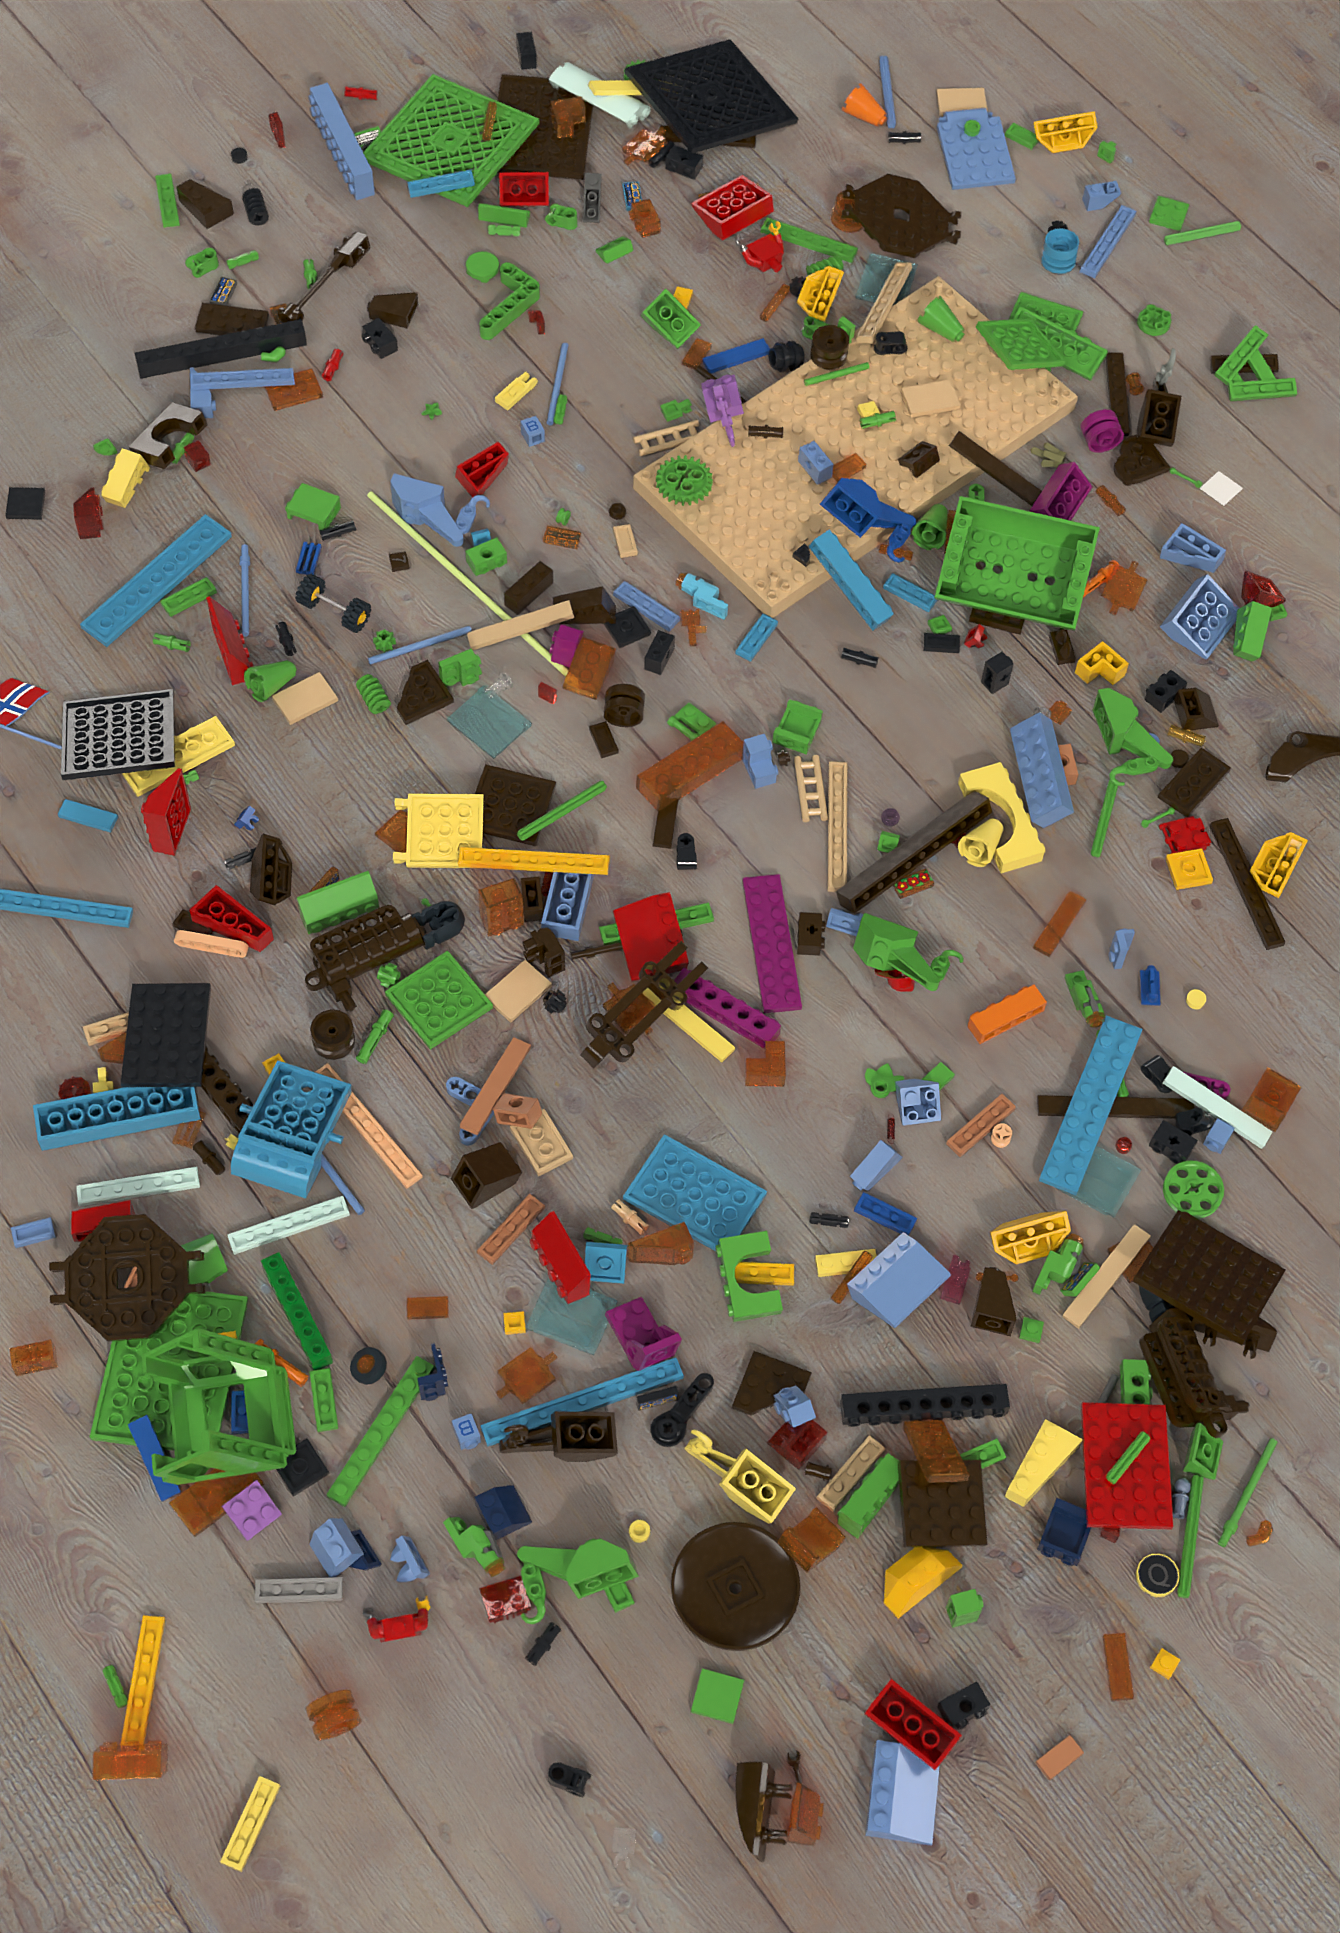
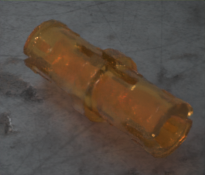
M1104 485L1097 488L1095 493L1103 499L1104 504L1107 507L1109 506L1117 516L1122 515L1126 511V508L1117 500V496L1110 493Z

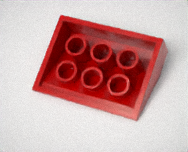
M743 175L691 203L693 209L711 232L722 240L774 212L772 195Z
M210 596L206 597L212 629L231 684L245 682L244 672L249 667L254 666L252 661L249 662L247 659L250 658L247 647H243L245 641L242 633H238V630H240L238 620H234L232 613Z
M180 768L148 795L146 803L144 802L141 807L144 824L147 827L146 833L149 835V843H151L152 850L175 856L191 812L184 775Z
M670 892L649 896L613 910L631 981L640 980L639 971L646 962L652 961L657 964L680 941L684 943ZM685 951L665 972L670 974L679 972L683 968L687 969L689 964L687 952ZM645 969L647 975L653 976V972L650 969Z

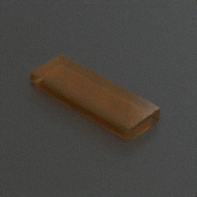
M1125 1633L1103 1634L1111 1701L1133 1700L1134 1695Z

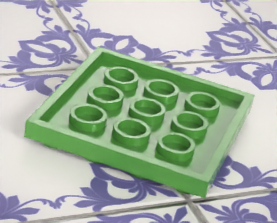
M1032 319L978 321L976 325L980 334L1009 370L1061 367L1065 363L1064 358Z
M446 951L385 991L386 997L430 1050L493 1009V1004L449 951Z

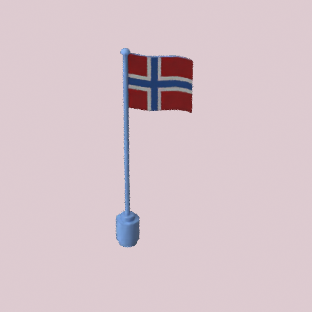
M13 678L0 684V728L62 750L61 745L8 727L22 717L38 700L50 692Z

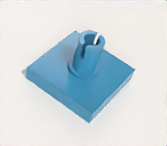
M586 1242L585 1265L591 1274L590 1281L624 1284L627 1245Z

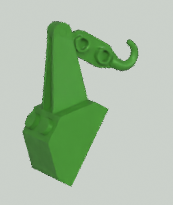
M1110 688L1098 690L1092 711L1109 755L1119 753L1124 748L1141 757L1128 760L1121 766L1113 768L1109 774L1110 781L1117 786H1124V782L1116 780L1115 776L1117 774L1139 775L1154 772L1158 767L1163 769L1170 768L1173 762L1172 755L1136 721L1138 709L1134 706L1132 699Z
M864 913L853 947L865 965L881 971L897 969L930 991H936L940 981L945 978L950 966L949 956L959 958L960 963L964 959L955 950H945L940 956L935 957L931 966H929L914 947L918 931Z
M600 1538L586 1541L585 1544L579 1546L578 1550L522 1546L517 1552L518 1558L524 1563L521 1569V1576L527 1596L537 1608V1615L533 1618H528L524 1613H521V1617L528 1624H536L544 1618L546 1587L541 1571L567 1581L577 1598L580 1599L602 1591L605 1588H610L639 1577L636 1566L625 1549Z

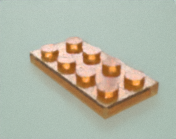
M943 1420L904 1422V1433L928 1483L968 1481L970 1474Z
M213 1469V1470H212L211 1472H209L208 1474H214V1473H220V1472H226V1471L220 1470V1469ZM256 1472L199 1481L169 1502V1505L192 1535L196 1537L226 1514L221 1506L255 1480L261 1486H264V1482Z

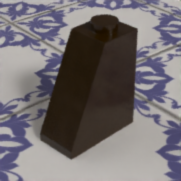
M418 293L374 295L372 301L368 302L367 305L369 319L375 320L380 318L383 323L407 329L418 307Z

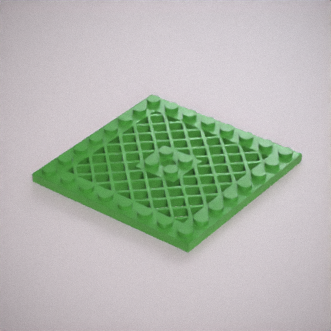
M432 74L363 154L370 165L409 182L474 168L472 174L475 186L436 193L468 207L539 125V119ZM480 149H481L480 152H475V153L472 152V151L480 150ZM470 152V154L461 155V153ZM412 155V157L403 159V157ZM436 159V161H432V162H428V161H427V160ZM472 160V162L463 163L464 161ZM461 162V164L452 166L454 163ZM450 165L449 167L441 168V166Z

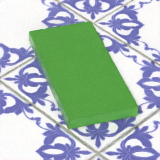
M1020 292L1010 319H1013L1021 306L1039 316L1044 315L1049 321L1057 322L1067 330L1071 329L1076 332L1084 311Z

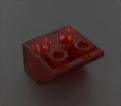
M92 487L73 503L74 519L79 539L101 537V530H104L103 520L101 519L103 510L102 505H100L99 494L95 493L94 487Z
M813 1419L794 1428L788 1422H785L767 1444L800 1470L826 1441L828 1432Z

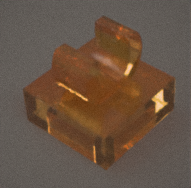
M1062 700L1060 702L1056 701L1047 711L1046 716L1061 725L1071 714L1072 710Z

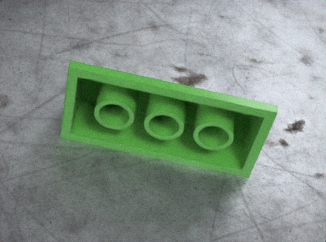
M369 871L297 897L300 917L308 934L318 933L324 928L336 926L340 922L355 919L361 914L369 913L379 908L378 896Z

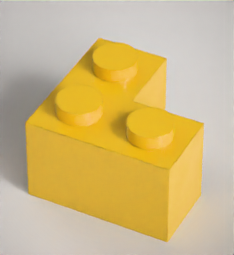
M1102 641L1078 660L1075 674L1087 684L1098 675H1101L1114 685L1126 675L1129 663Z

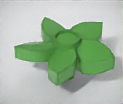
M434 403L432 405L425 404L427 410L421 413L422 415L429 414V418L433 420L434 416L441 415L442 411L439 409V403Z

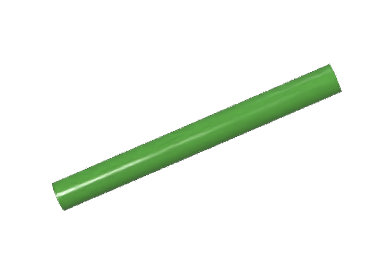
M866 362L804 379V384L809 386L869 369V363Z

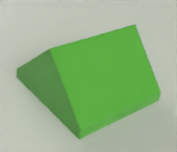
M1197 1423L1191 1432L1183 1471L1215 1480L1223 1441L1220 1438L1212 1437L1201 1423Z

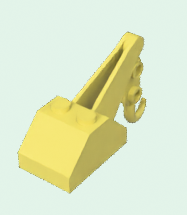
M691 1430V1433L699 1438L690 1440L684 1449L723 1478L719 1485L732 1501L753 1516L768 1524L772 1523L796 1488L749 1450L744 1449L737 1459L713 1450L711 1447L712 1440L698 1430ZM704 1455H706V1456L710 1457L711 1459H713V1460H715V1461H717V1462H719V1463H721V1464H723V1465L729 1467L730 1469L728 1470V1472L725 1471L724 1469H722L721 1467H719L717 1464H715L714 1462H712L711 1460H709V1459H708L707 1457H705Z

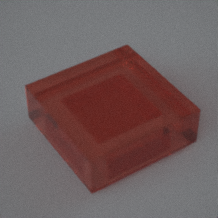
M541 682L538 685V697L554 704L557 701V690Z

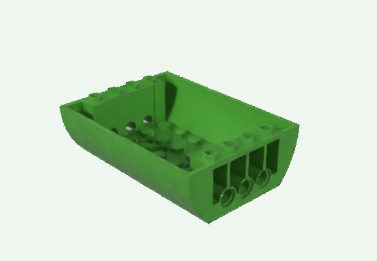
M960 496L935 599L1075 631L1100 527ZM977 562H983L985 563V568L979 570L976 568L975 564ZM994 566H1001L1003 571L999 574L993 571ZM1034 573L1037 576V580L1029 581L1027 576ZM1051 577L1055 583L1047 585L1045 579Z

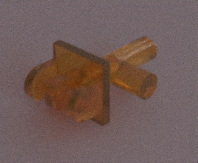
M691 609L688 611L681 610V625L688 626L689 644L692 647L696 646V634L706 633V626H695L700 624L699 609H696V611H691Z

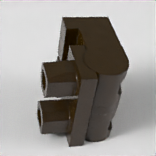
M541 928L538 932L536 930L530 932V939L523 941L525 949L523 955L526 961L531 963L537 960L539 964L544 963L545 973L548 978L565 971V951L554 933L549 928Z

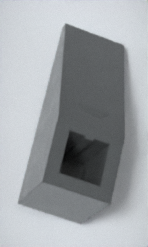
M585 173L583 222L599 223L602 174Z

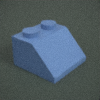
M341 1518L328 1519L314 1531L309 1544L329 1578L337 1577L364 1554L346 1523Z

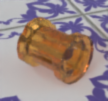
M1136 372L1127 375L1125 379L1130 386V394L1134 396L1141 394L1145 389L1144 385L1140 382L1141 376Z

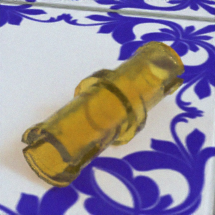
M1172 724L1167 736L1183 740V743L1189 742L1203 747L1206 736L1193 733L1190 729L1185 730L1173 726Z

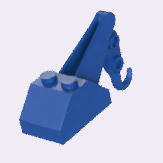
M841 478L821 501L820 505L860 538L870 527L893 528L894 530L889 536L887 555L894 562L904 561V557H896L893 551L900 548L910 536V530L917 523L915 517L879 501L876 491L863 480Z

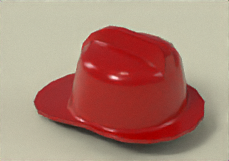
M875 968L874 970L878 976L887 978L891 988L896 991L911 992L915 988V980L897 969L881 971Z

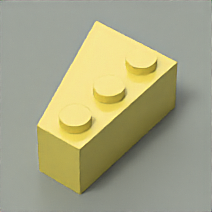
M121 449V452L116 456V463L113 469L109 472V479L102 488L101 496L106 502L126 508L135 493L134 487L137 483L141 484L143 481L141 476L144 471L148 472L150 467L140 454Z

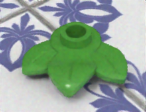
M889 1064L881 1066L877 1071L867 1068L865 1072V1080L871 1086V1093L877 1098L887 1097L890 1092L896 1091L895 1081L904 1080V1076H893Z

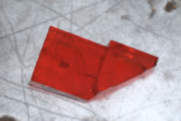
M528 310L529 323L536 322L538 335L545 334V322L541 311Z

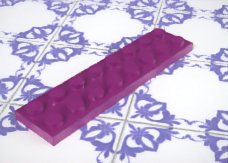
M780 874L744 877L742 883L763 1014L802 1010Z

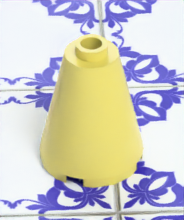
M989 819L961 838L958 843V850L962 857L965 856L968 859L967 862L976 867H984L992 861L1003 832L1001 822L996 819Z

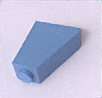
M880 1140L850 1175L854 1180L852 1184L859 1190L864 1188L869 1191L903 1157L887 1143Z

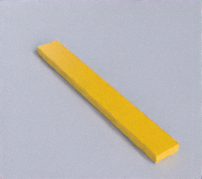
M460 847L458 858L459 867L608 875L610 855Z

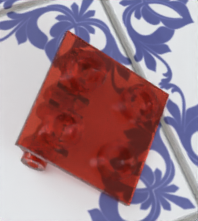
M521 1576L479 1588L488 1614L489 1623L494 1622L496 1624V1622L504 1620V1616L509 1620L508 1615L512 1614V1617L515 1618L514 1613L518 1616L521 1613L528 1614L527 1611L531 1610Z

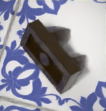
M1060 628L1058 631L1050 632L1049 638L1057 665L1075 663L1076 657L1068 631Z

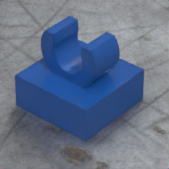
M251 806L245 808L234 825L239 829L243 826L250 831L254 829V826L250 824V820L254 823L259 821V818L253 815L255 809Z

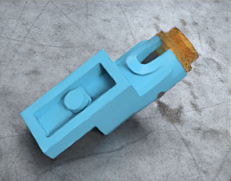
M680 573L676 580V586L693 597V606L725 620L728 615V604L718 600L719 588L713 585V581L690 573Z

